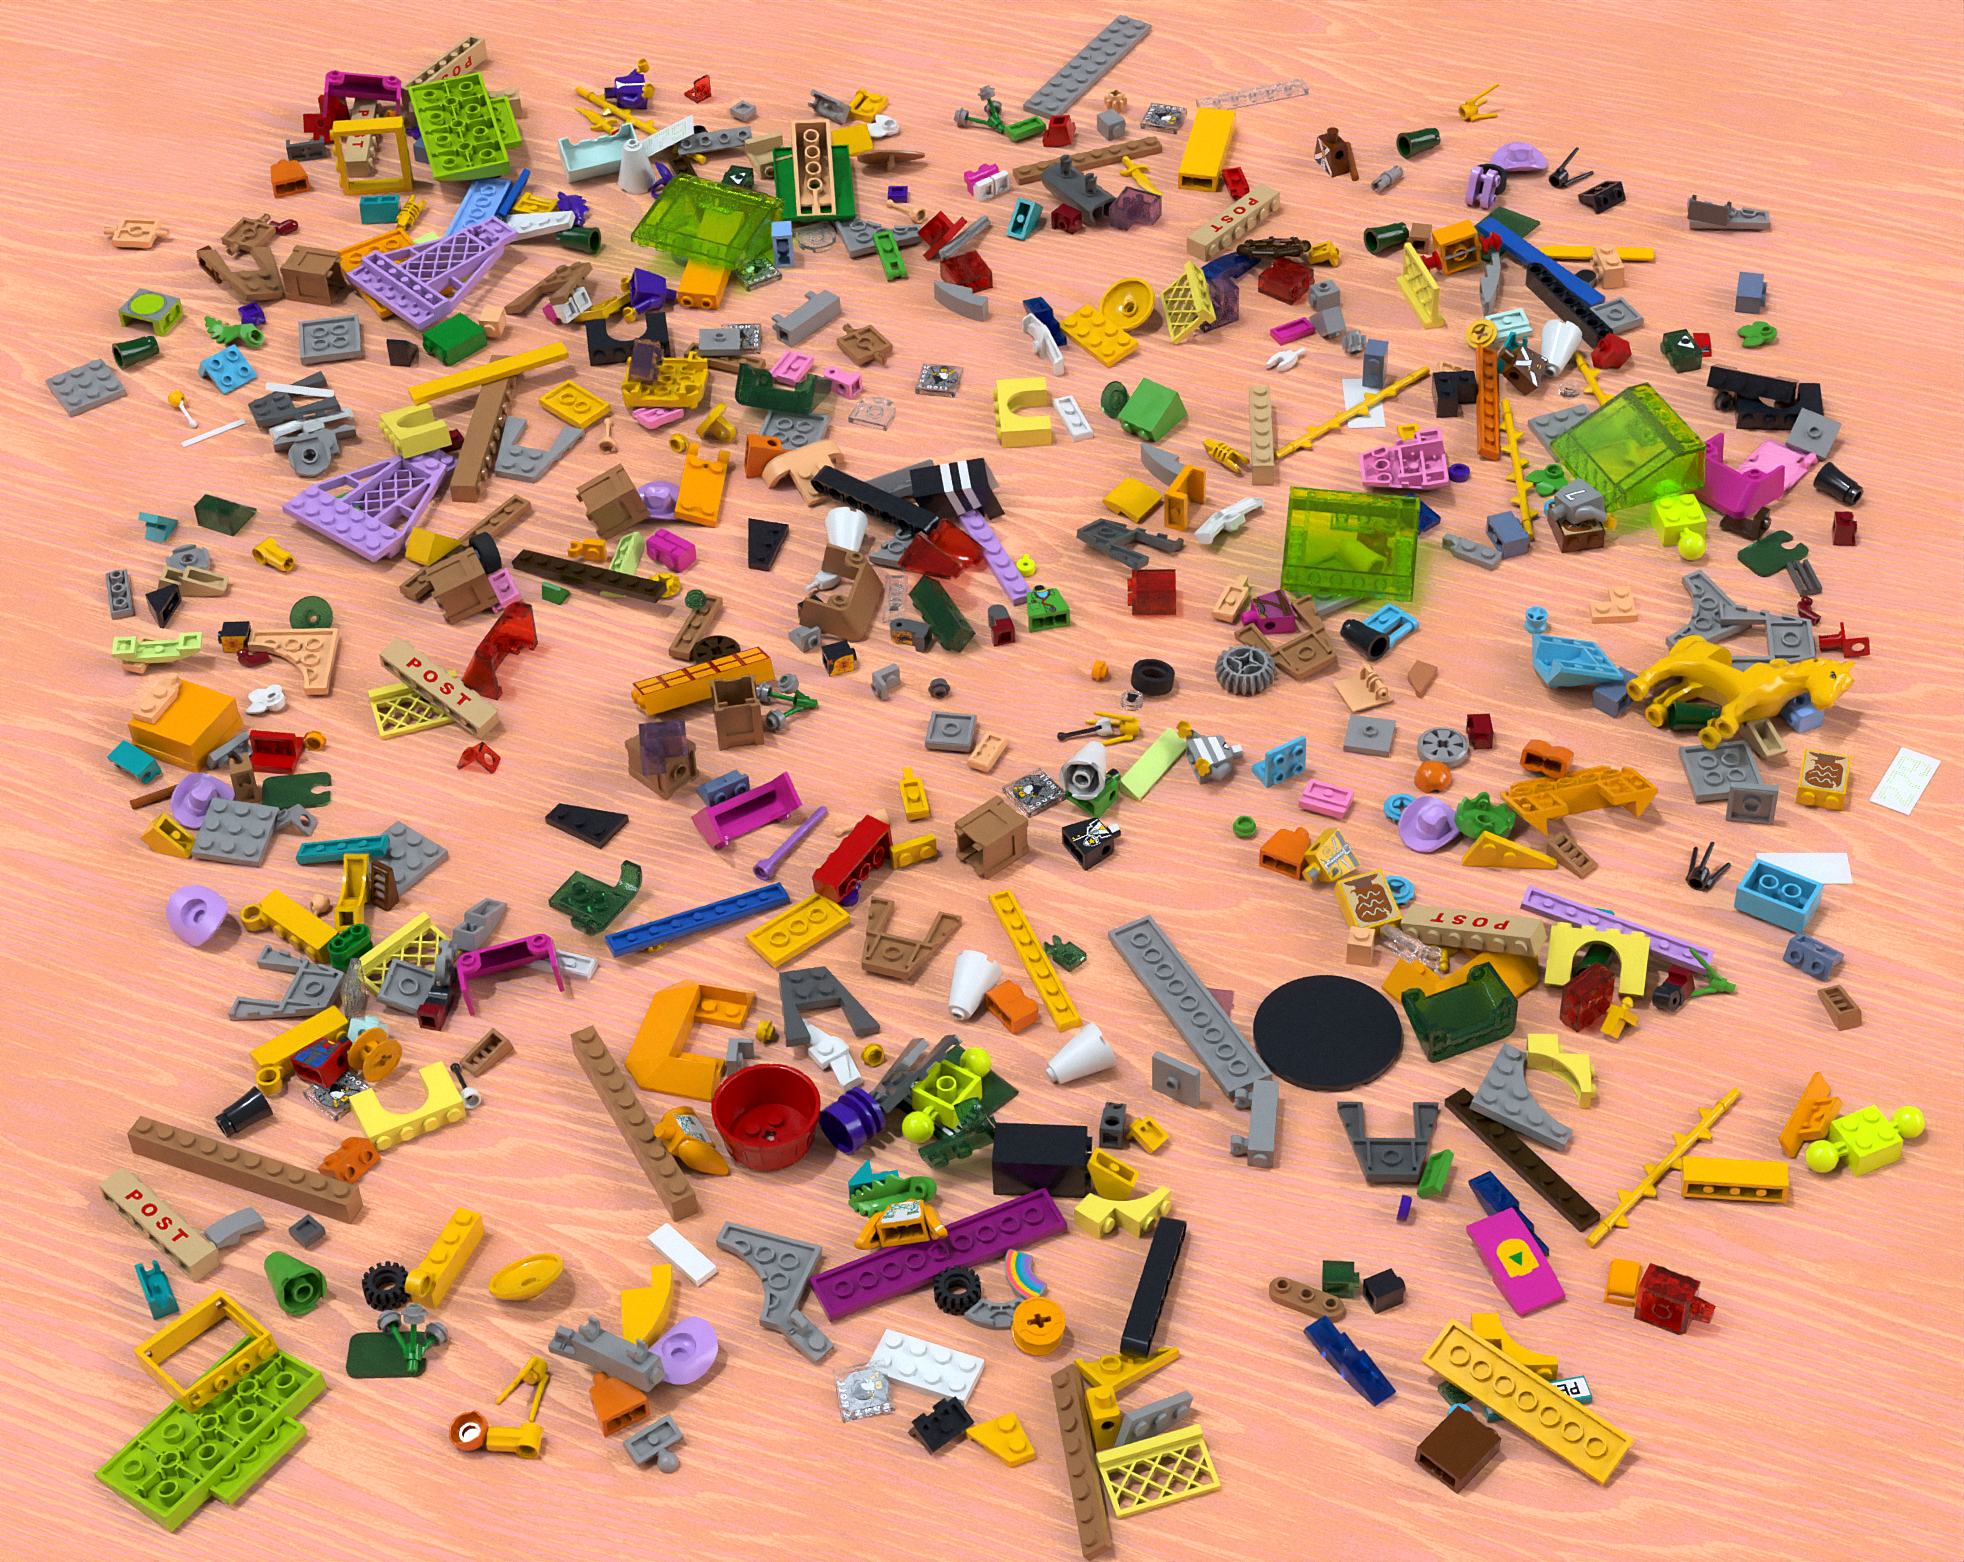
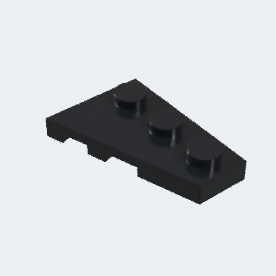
M748 518L749 569L770 571L789 533V524Z
M559 803L545 816L546 824L599 849H602L629 822L627 814Z

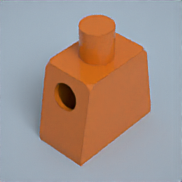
M282 159L277 164L270 166L271 183L275 199L310 191L308 175L297 160L287 161Z
M747 434L744 457L746 478L761 477L769 461L792 450H782L781 440L778 437Z
M1298 827L1295 832L1285 828L1280 829L1260 848L1259 866L1300 881L1303 875L1302 871L1305 870L1308 863L1304 853L1311 846L1308 831L1303 827Z
M604 1371L597 1373L593 1377L592 1381L595 1386L589 1389L590 1399L604 1437L650 1415L648 1399L637 1387L614 1376L610 1378Z

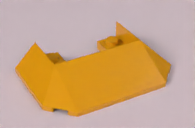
M1601 765L1567 772L1564 778L1545 776L1515 782L1510 786L1509 792L1503 791L1500 793V798L1524 820L1548 836L1547 819L1557 820L1562 816L1612 806H1623L1638 819L1658 793V788L1633 768L1623 767L1621 768L1622 771L1611 769V766Z
M1460 948L1472 960L1444 979L1440 978L1418 959L1408 964L1400 958L1382 984L1381 989L1433 1031H1443V1028L1458 1029V1032H1469L1538 984V956L1533 957Z
M685 979L656 992L624 1063L628 1073H631L639 1089L711 1103L726 1067L725 1060L682 1052L694 1022L741 1030L755 998V991Z

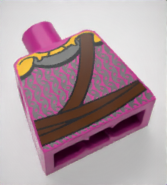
M1279 589L1253 598L1251 600V611L1241 613V622L1243 626L1254 623L1263 635L1295 632L1296 615L1284 590Z

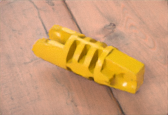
M412 194L396 217V221H398L396 229L401 227L405 231L407 226L411 227L427 201L422 199L418 205L414 202L416 196Z
M1207 437L1203 442L1204 448L1209 452L1208 455L1238 474H1240L1242 469L1236 464L1237 461L1245 465L1250 463L1248 457L1221 441L1216 442Z

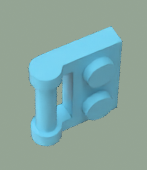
M1390 602L1362 622L1383 633H1388L1401 622L1404 624L1391 635H1388L1390 638L1388 650L1409 631L1412 632L1419 627V622L1416 618Z

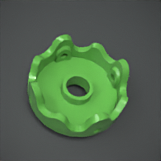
M1481 792L1474 799L1470 800L1464 797L1461 803H1458L1454 822L1463 834L1475 840L1479 838L1484 830L1506 839L1511 834L1516 812L1511 811L1509 813L1505 803L1499 806L1492 805L1490 795L1487 792Z

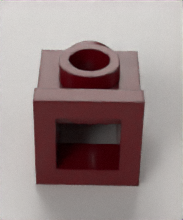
M1063 203L1051 212L1052 229L1058 228L1073 235L1082 228V211Z
M1835 511L1831 530L1833 545L1855 546L1857 521H1853L1854 515L1852 512Z
M1490 713L1467 714L1466 734H1468V740H1472L1474 750L1492 749L1494 732Z

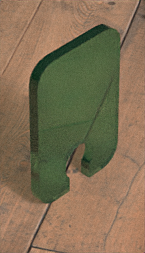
M1779 530L1738 551L1737 559L1756 575L1764 578L1785 569L1787 562L1794 564L1795 561L1806 558L1809 549L1803 543L1797 544L1793 549L1782 547L1781 544L1792 541L1793 536L1786 531Z
M327 772L268 777L263 781L262 805L279 807L280 811L288 810L296 804H300L304 809L326 806L331 802V791L315 794L311 790L316 786H332L331 775Z
M411 1331L399 1332L406 1345L410 1344ZM417 1331L416 1343L423 1346L427 1341L424 1338V1332ZM361 1332L353 1335L350 1339L346 1372L349 1377L354 1379L418 1377L425 1372L427 1360L426 1358H421V1362L418 1363V1371L416 1373L407 1372V1362H405L402 1348L393 1333Z

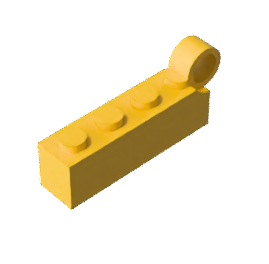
M276 888L259 902L260 905L249 904L241 910L240 918L245 929L257 931L262 927L269 926L278 937H284L289 940L295 949L300 948L305 951L311 960L314 961L316 959L323 965L330 960L327 945L330 940L340 933ZM258 915L254 919H249L252 916Z
M335 1005L249 1052L253 1068L257 1072V1086L262 1094L273 1095L282 1089V1078L295 1071L290 1060L292 1056L320 1038L324 1037L336 1042L341 1037L348 1036L350 1023Z
M461 1207L457 1208L418 1269H412L406 1279L405 1292L411 1295L412 1303L421 1304L424 1307L436 1310L485 1234L480 1213Z

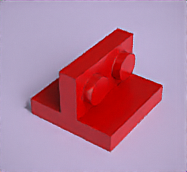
M939 211L917 232L930 246L923 254L928 261L967 223L962 216L953 224L942 211Z
M251 730L249 739L253 753L250 761L253 772L293 775L305 746L304 737H296L295 733Z

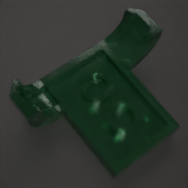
M625 860L621 864L620 879L615 887L575 871L548 900L549 907L571 916V925L574 929L589 936H595L603 932L637 895L642 884L641 866Z
M979 1097L969 1098L953 1105L963 1128L962 1131L918 1149L921 1159L930 1168H943L949 1164L950 1160L957 1157L958 1159L967 1158L973 1154L972 1151L994 1143L996 1120L994 1115L987 1118Z

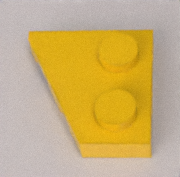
M1014 1412L966 1429L968 1440L971 1442L975 1440L983 1445L987 1453L998 1457L1009 1468L1036 1459L1035 1451Z

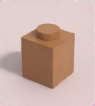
M1412 223L1409 242L1418 254L1428 255L1432 237V224Z

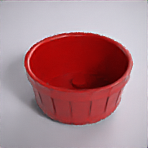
M774 1063L758 1064L733 1073L722 1082L723 1084H720L711 1103L712 1118L718 1133L724 1141L726 1150L737 1162L754 1170L774 1171L793 1165L801 1160L809 1151L815 1139V1129L819 1121L821 1100L815 1083L806 1074L804 1075L800 1070L788 1067L787 1065ZM765 1132L776 1133L774 1140L763 1139Z

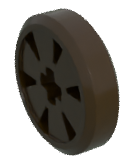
M714 635L706 637L694 646L692 650L693 663L697 665L741 652L740 645L736 640L728 636Z

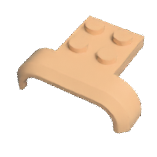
M819 440L773 458L765 466L762 477L770 489L775 487L783 476L790 474L809 507L830 499V497L819 493L812 487L811 480L824 465L835 468L830 458H835L836 463L844 461V455L835 441Z

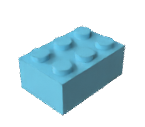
M1756 858L1737 887L1734 908L1800 934L1804 931L1820 905L1824 884Z

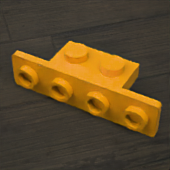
M1820 1072L1813 1074L1778 1138L1788 1157H1795L1803 1141L1825 1138L1830 1129L1831 1121L1835 1120L1843 1105L1838 1096L1827 1098L1831 1089Z

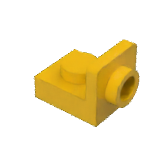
M1331 240L1311 246L1308 253L1310 264L1322 263L1329 259L1332 266L1336 267L1340 258V251Z
M1150 1114L1143 1120L1138 1117L1128 1126L1131 1131L1125 1136L1128 1141L1134 1137L1149 1154H1152L1170 1137Z

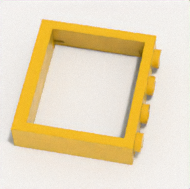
M403 116L333 121L330 139L331 141L334 140L335 143L333 145V155L338 159L336 161L337 173L340 172L341 175L339 177V186L343 188L344 196L413 191L414 178ZM395 133L403 177L349 181L341 136Z
M219 1288L133 1349V1352L140 1367L192 1414L277 1353L278 1348L272 1334ZM225 1316H228L255 1340L187 1390L179 1386L158 1366L160 1362Z

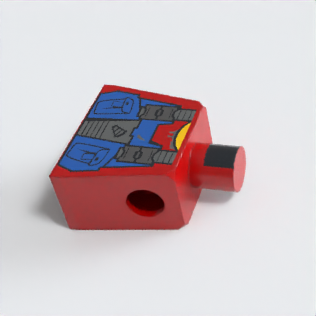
M343 1036L336 1042L323 1037L310 1044L290 1058L298 1078L328 1089L350 1067L347 1052L350 1050L352 1042L348 1037Z

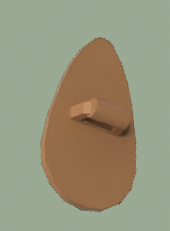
M871 150L859 154L857 159L858 162L864 164L886 163V170L892 172L895 162L921 159L925 157V153L909 150Z

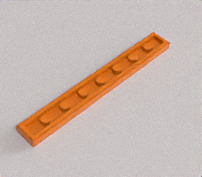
M1478 345L1476 348L1477 454L1496 461L1499 457L1497 351Z

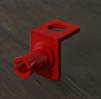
M1840 622L1841 631H1839V634L1818 635L1820 650L1840 647V649H1843L1844 658L1870 655L1869 637L1846 639L1844 622ZM1858 643L1865 646L1860 651L1852 649V646Z

